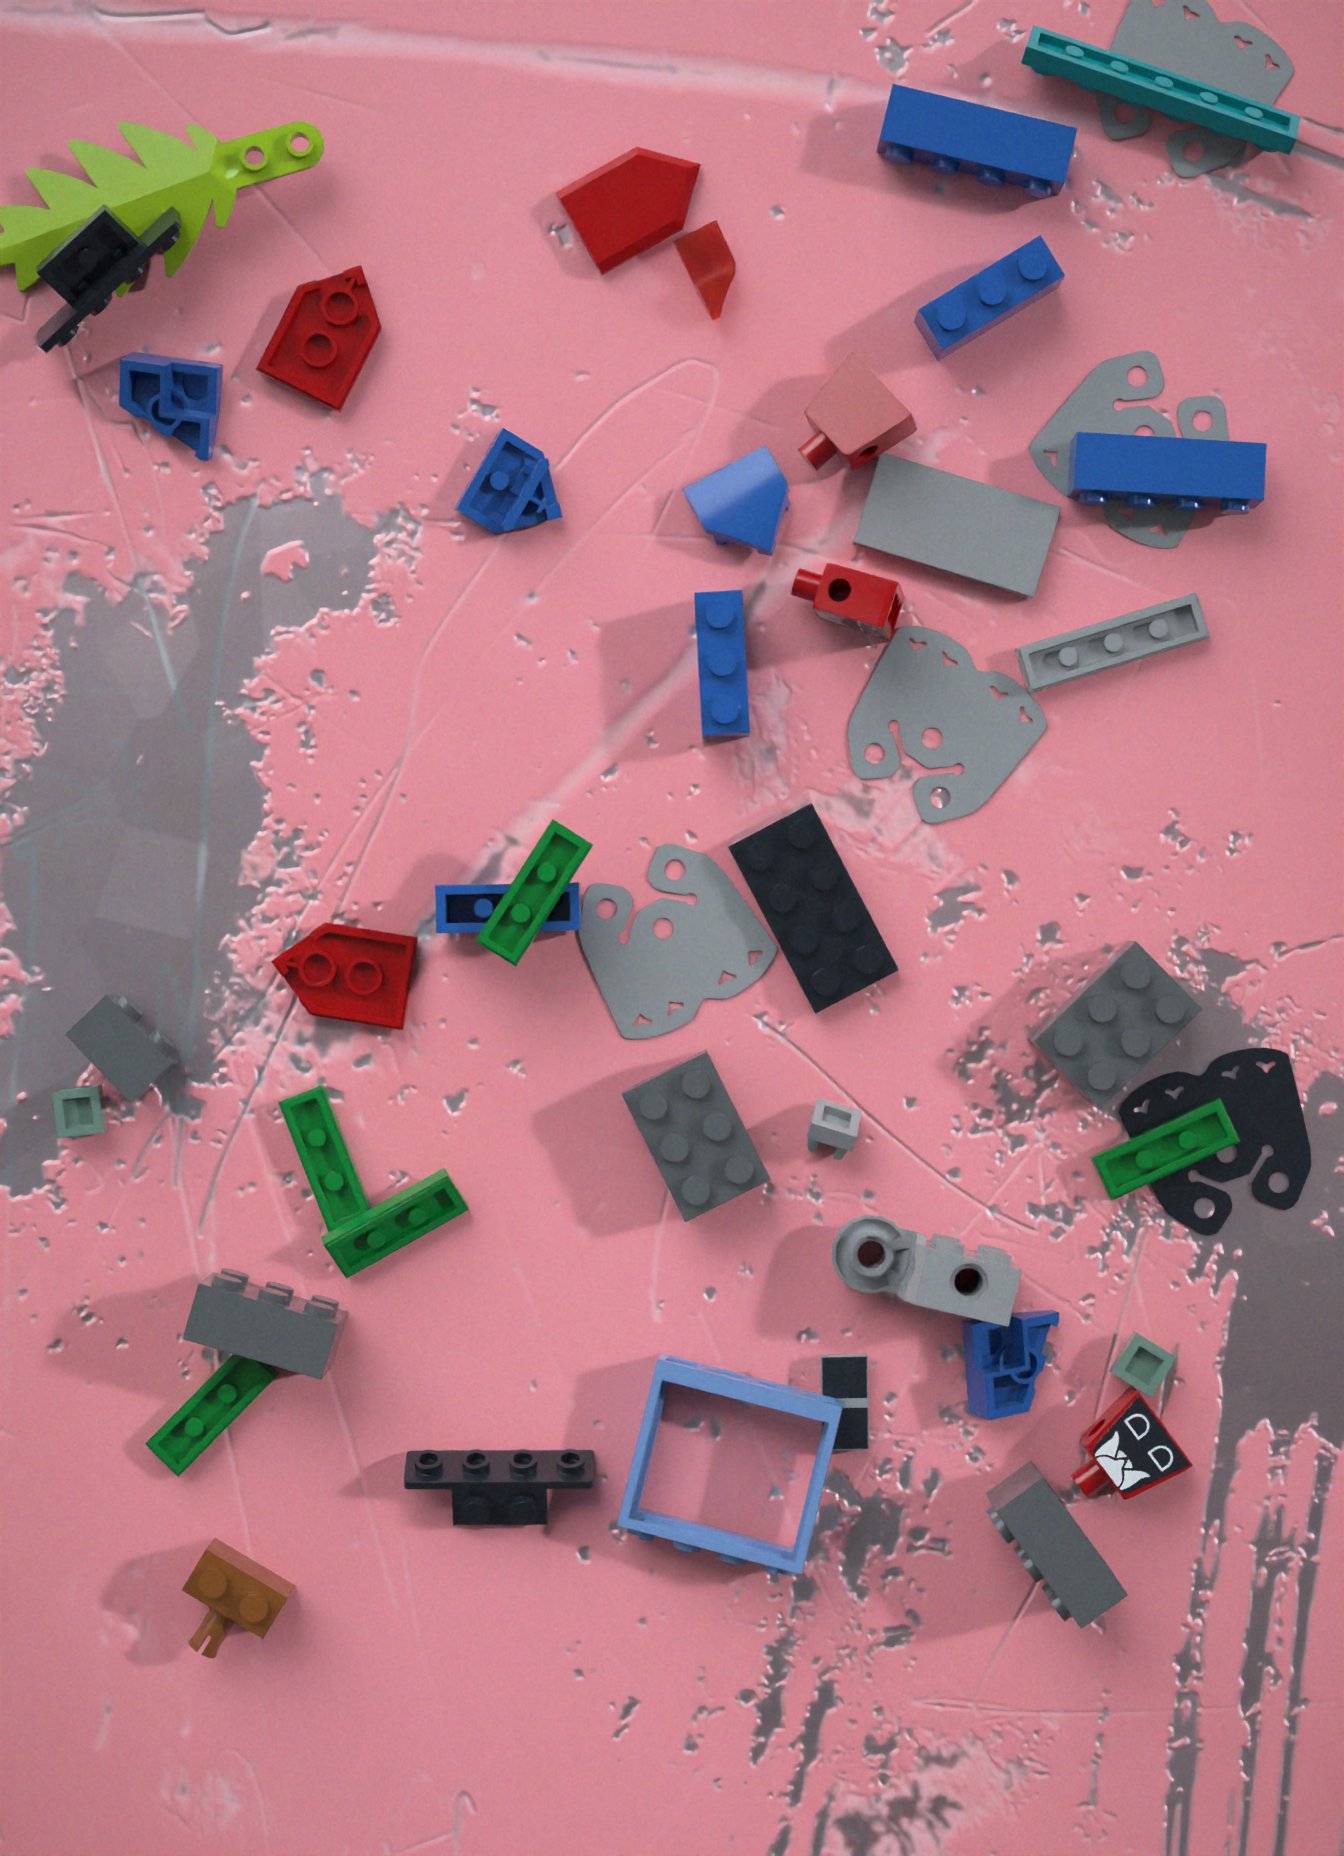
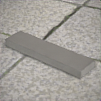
M1193 593L1015 649V653L1027 692L1031 694L1210 638L1197 593Z

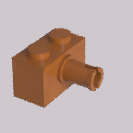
M214 1538L182 1588V1591L209 1607V1611L196 1633L189 1640L190 1647L198 1652L207 1636H211L201 1655L215 1658L217 1651L234 1623L241 1625L264 1639L295 1585L224 1542Z

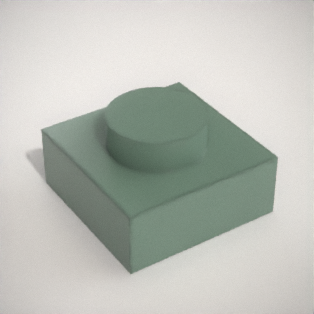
M102 1085L51 1092L57 1139L108 1132Z
M1133 1331L1109 1371L1152 1398L1177 1358Z

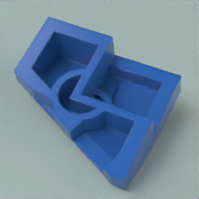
M131 352L120 359L119 406L135 417L148 419L156 431L168 439L174 436L195 450L196 454L194 456L200 460L209 461L213 455L219 419L223 364Z
M1042 1310L1012 1313L1008 1327L977 1319L962 1321L969 1413L986 1420H993L1029 1412L1035 1395L1034 1384L1036 1377L1043 1371L1047 1356L1041 1354L1050 1325L1058 1326L1059 1312Z

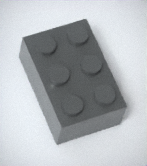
M1127 941L1027 1040L1093 1107L1101 1109L1203 1009L1136 941Z
M707 1050L622 1091V1096L685 1222L771 1180Z
M222 1268L220 1274L212 1273L198 1284L182 1339L320 1380L333 1366L348 1316V1311L338 1309L340 1302L325 1296L312 1295L310 1301L293 1296L294 1288L276 1282H267L266 1287L248 1282L249 1275L227 1268Z
M1029 1461L986 1493L992 1504V1507L986 1510L992 1519V1523L1008 1544L1014 1539L1018 1541L1020 1545L1014 1548L1034 1581L1037 1583L1045 1578L1047 1583L1042 1586V1589L1064 1622L1073 1617L1082 1629L1128 1596L1112 1570L1032 1461Z

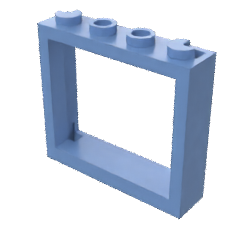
M662 1353L657 1359L617 1526L628 1528L627 1533L637 1535L641 1540L653 1541L655 1536L673 1540L672 1546L685 1552L700 1553L701 1548L718 1552V1558L730 1564L746 1565L747 1560L765 1565L764 1570L767 1573L775 1576L778 1573L792 1577L793 1573L802 1575L845 1400ZM670 1382L824 1422L794 1548L640 1507Z

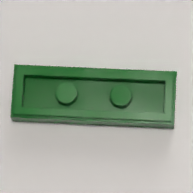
M552 819L475 941L516 967L594 845Z
M318 1086L278 1102L328 1232L372 1208L325 1086Z
M1216 1098L1094 1154L1090 1158L1109 1199L1112 1201L1239 1143L1240 1140L1221 1099Z
M444 1167L321 1237L323 1245L347 1279L468 1211L469 1207Z
M233 1354L145 1445L179 1477L279 1373L269 1364Z

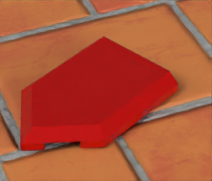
M635 147L555 193L601 276L683 230L701 164Z
M358 265L343 270V273L319 281L313 280L298 285L256 367V371L340 413L382 331L362 266Z
M325 922L271 962L281 976L285 978L309 1015L403 1030L415 967L418 937Z

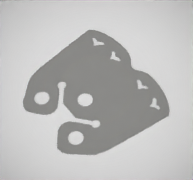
M1131 0L1109 51L1269 106L1273 105L1295 72L1292 62L1285 51L1272 38L1255 26L1243 21L1220 22L1206 0H1167V2L1161 3L1156 8L1152 0ZM1183 6H1187L1191 13H1197L1200 17L1185 19ZM1234 36L1240 37L1243 42L1250 41L1252 45L1239 49ZM1266 54L1270 55L1272 63L1279 65V69H1266ZM1100 90L1096 91L1101 123L1106 135L1112 139H1124L1139 136L1146 132L1151 121L1147 106H1132L1135 112L1132 121L1120 123L1114 117V110L1117 105L1125 102L1118 96ZM1156 110V111L1160 112L1161 114L1165 115L1164 112L1159 111V110ZM1198 126L1173 132L1166 142V151L1176 174L1187 178L1195 177L1228 164L1240 152L1247 141L1235 136L1222 137L1213 133L1208 127ZM1189 141H1197L1203 147V156L1197 161H1189L1183 155L1184 145Z
M1137 351L1102 362L1086 377L1029 445L1031 456L1037 468L1065 496L1068 493L1070 441L1076 432L1134 435L1138 427L1149 426L1154 430L1155 437L1176 438L1172 421L1148 405L1125 407L1120 411L1113 407L1114 401L1118 398L1123 401L1155 398L1161 393L1164 388V377L1157 356L1150 351ZM1135 366L1144 368L1148 374L1147 382L1140 387L1132 386L1127 379L1128 371ZM1217 396L1189 397L1178 406L1177 417L1183 438L1229 441L1226 409L1223 402ZM1206 411L1212 416L1213 424L1209 430L1199 431L1195 429L1192 424V418L1196 412ZM1044 450L1049 452L1056 451L1058 453L1056 466L1052 465L1051 457L1043 453ZM1080 498L1071 499H1073L1074 501H1079ZM1108 500V505L1101 506L1106 520L1118 532L1141 544L1165 549L1178 547L1197 513L1174 510V504L1155 503V508L1133 509L1132 517L1134 522H1130L1128 515L1121 514L1118 511L1120 508L1130 509L1126 506L1127 501ZM1162 523L1167 536L1162 535L1159 531L1150 532L1149 528Z
M902 626L898 627L853 711L848 726L851 766L855 774L861 779L885 778L895 774L900 765V758L893 732L889 731L888 724L892 720L898 721L900 725L898 730L906 754L929 769L950 767L956 763L964 766V771L961 775L945 773L923 776L914 786L913 795L921 819L928 823H941L974 813L980 808L1048 727L1047 721L1039 704L1019 683L1001 672L977 671L967 649L955 640L928 628ZM909 638L915 640L916 643L926 642L927 646L914 651ZM945 651L948 658L956 660L958 665L944 666L942 652ZM994 686L998 689V692L1008 693V696L995 700L994 693L990 687ZM1020 707H1024L1026 716L1033 719L1032 723L1019 721ZM936 728L941 732L943 740L939 747L928 748L923 744L922 735L926 729ZM872 743L881 745L885 751L884 759L878 764L869 763L864 756L866 747ZM943 787L949 791L950 801L945 807L937 808L931 804L930 793L934 788Z
M666 843L657 848L648 870V879L657 890L682 895L693 893L697 897V902L694 905H689L685 901L661 898L637 912L629 933L630 941L628 943L622 944L618 940V935L624 931L633 905V899L629 891L622 886L594 883L588 888L584 896L581 912L582 930L578 931L582 949L622 1037L651 1038L683 1026L696 1014L703 999H728L749 987L768 969L777 952L778 947L724 871L709 856L677 844ZM673 859L682 861L685 866V874L678 880H671L665 874L666 864ZM602 899H611L616 903L617 913L613 918L603 919L597 914V904ZM660 918L669 919L674 926L672 935L665 939L657 937L653 932V925ZM762 950V955L756 956L754 964L750 966L749 951L758 952ZM723 971L736 975L735 979L727 978L723 984H718ZM669 1002H682L684 1004L681 1008H675L672 1015H667ZM639 1014L652 1021L651 1024L640 1023L636 1027L633 1026Z

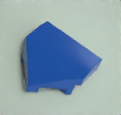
M500 428L453 509L494 534L563 517L560 504L557 503L549 471L550 464L548 458L545 459L542 451L505 428Z
M766 445L683 489L687 501L706 534L713 535L716 544L724 546L726 543H732L757 549L759 554L773 555L777 544L775 539L782 518L790 506L788 498L790 489Z

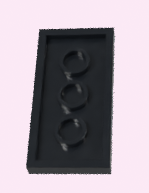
M812 803L728 847L815 1014L899 970Z

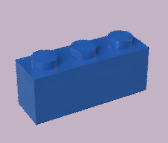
M1040 235L918 309L914 323L937 361H940L1058 289L1065 274Z
M742 590L695 592L694 606L702 739L749 737L750 722Z
M569 883L539 931L582 930L581 883ZM511 884L435 885L436 933H480Z

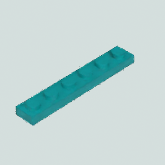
M1033 25L1021 64L1030 66L1038 74L1044 76L1057 75L1074 81L1079 87L1087 91L1100 90L1118 96L1123 102L1131 106H1147L1162 111L1166 116L1175 121H1191L1203 125L1219 136L1238 137L1252 142L1257 148L1266 152L1274 153L1278 151L1290 155L1294 147L1301 116Z

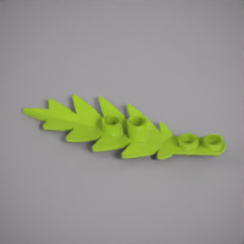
M125 121L120 122L118 125L120 132L145 167L107 148L71 139L68 142V147L97 188L67 174L40 168H28L26 170L28 178L50 210L24 205L0 206V224L4 229V232L0 234V267L15 265L17 288L20 292H25L41 279L37 274L36 266L103 204L111 209L138 237L173 206L180 213L182 226L177 242L168 251L164 252L165 274L167 277L173 278L197 242L212 203H214L217 228L223 229L232 214L237 190L314 167L319 163L324 153L323 137L314 125L304 121H295L222 143L216 136L204 128L194 124H187L185 128L195 146L193 148L164 132ZM298 137H303L308 140L309 147L302 152L295 151L291 147L292 141ZM251 151H259L263 154L264 158L260 164L251 165L245 160L247 154ZM123 282L115 290L116 295L124 297L133 283L126 285Z

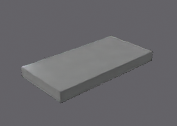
M882 453L879 456L853 544L1032 599L1035 595L1061 507Z

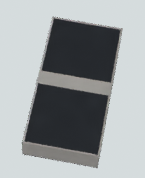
M867 1353L820 1354L821 1395L845 1400L833 1451L869 1450ZM821 1421V1434H822V1430H823V1426H824V1422H822V1421Z

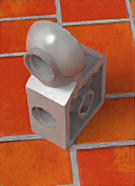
M864 1215L850 1220L839 1230L832 1247V1262L837 1275L847 1286L865 1293H878L881 1291L898 1294L904 1301L914 1305L1007 1327L1009 1326L1022 1271L1011 1260L1012 1256L1006 1254V1250L979 1244L976 1252L964 1249L965 1245L961 1244L957 1238L933 1233L932 1239L929 1241L926 1240V1235L923 1233L899 1228L893 1221L875 1215ZM867 1241H876L883 1248L881 1259L872 1265L861 1263L857 1258L859 1247ZM965 1268L974 1269V1277L969 1284L964 1286L954 1285V1279L960 1270Z

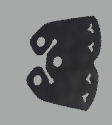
M1248 1048L1230 1052L1217 1057L1201 1076L1179 1071L1165 1074L1134 1091L1123 1102L1118 1111L1131 1138L1216 1098L1221 1099L1240 1140L1239 1143L1234 1144L1237 1148L1236 1159L1231 1163H1224L1219 1160L1217 1153L1151 1183L1159 1202L1166 1212L1174 1219L1200 1234L1209 1236L1218 1233L1232 1211V1201L1225 1191L1200 1181L1191 1182L1188 1177L1191 1170H1197L1200 1175L1224 1183L1250 1174L1262 1154V1147L1270 1145L1273 1148V1154L1266 1158L1252 1182L1254 1197L1259 1202L1281 1210L1293 1207L1299 1200L1311 1168V1149L1289 1055L1281 1050ZM1261 1061L1268 1064L1274 1061L1275 1065L1265 1073L1261 1067L1256 1065V1062ZM1235 1066H1239L1236 1079L1222 1076L1223 1072H1231ZM1178 1087H1184V1090L1179 1093L1177 1099L1165 1093L1167 1089L1175 1091ZM1146 1099L1150 1100L1147 1114L1134 1112L1135 1108L1143 1106ZM1276 1172L1284 1173L1289 1179V1186L1282 1193H1276L1269 1187V1178ZM1200 1198H1209L1214 1203V1213L1208 1218H1200L1194 1212V1205Z

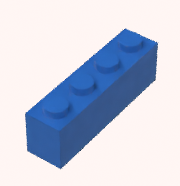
M893 84L876 152L885 154V159L896 164L911 165L913 161L931 165V170L938 174L957 176L959 172L977 176L976 180L987 186L1003 187L1004 183L1023 187L1022 191L1027 195L1037 198H1049L1050 194L1058 196L1065 183L1078 128Z
M1076 432L1070 441L1067 497L1080 498L1079 504L1084 506L1108 505V500L1127 501L1126 506L1132 509L1155 508V503L1174 504V510L1180 512L1202 511V506L1221 507V513L1249 514L1250 509H1255L1264 500L1267 443Z

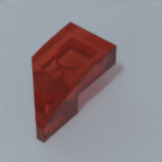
M714 220L672 241L711 321L720 318L723 310L722 306L736 272L734 257L717 220Z

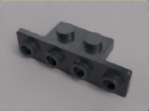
M103 204L36 266L37 274L68 302L38 330V346L47 353L56 344L59 347L66 345L75 336L79 329L78 324L89 314L96 316L108 306L112 300L111 293L123 282L129 285L140 277L146 268L145 262L157 251L160 253L168 251L177 242L181 234L179 232L182 228L180 213L173 206L170 207L138 237L111 209Z
M575 1449L408 1451L404 1473V1488L451 1489L453 1525H548L547 1489L593 1488L595 1453L593 1450Z

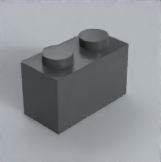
M116 994L105 995L65 1035L130 1103H133L144 1097L180 1061L172 1054L176 1050L172 1041L158 1029L152 1033L142 1023L140 1018L144 1014L129 997L123 995L119 999Z

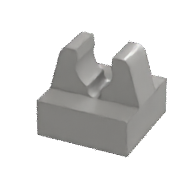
M817 1098L811 1113L806 1137L808 1138V1150L815 1153L820 1142L835 1147L833 1159L841 1160L847 1151L852 1152L862 1111Z

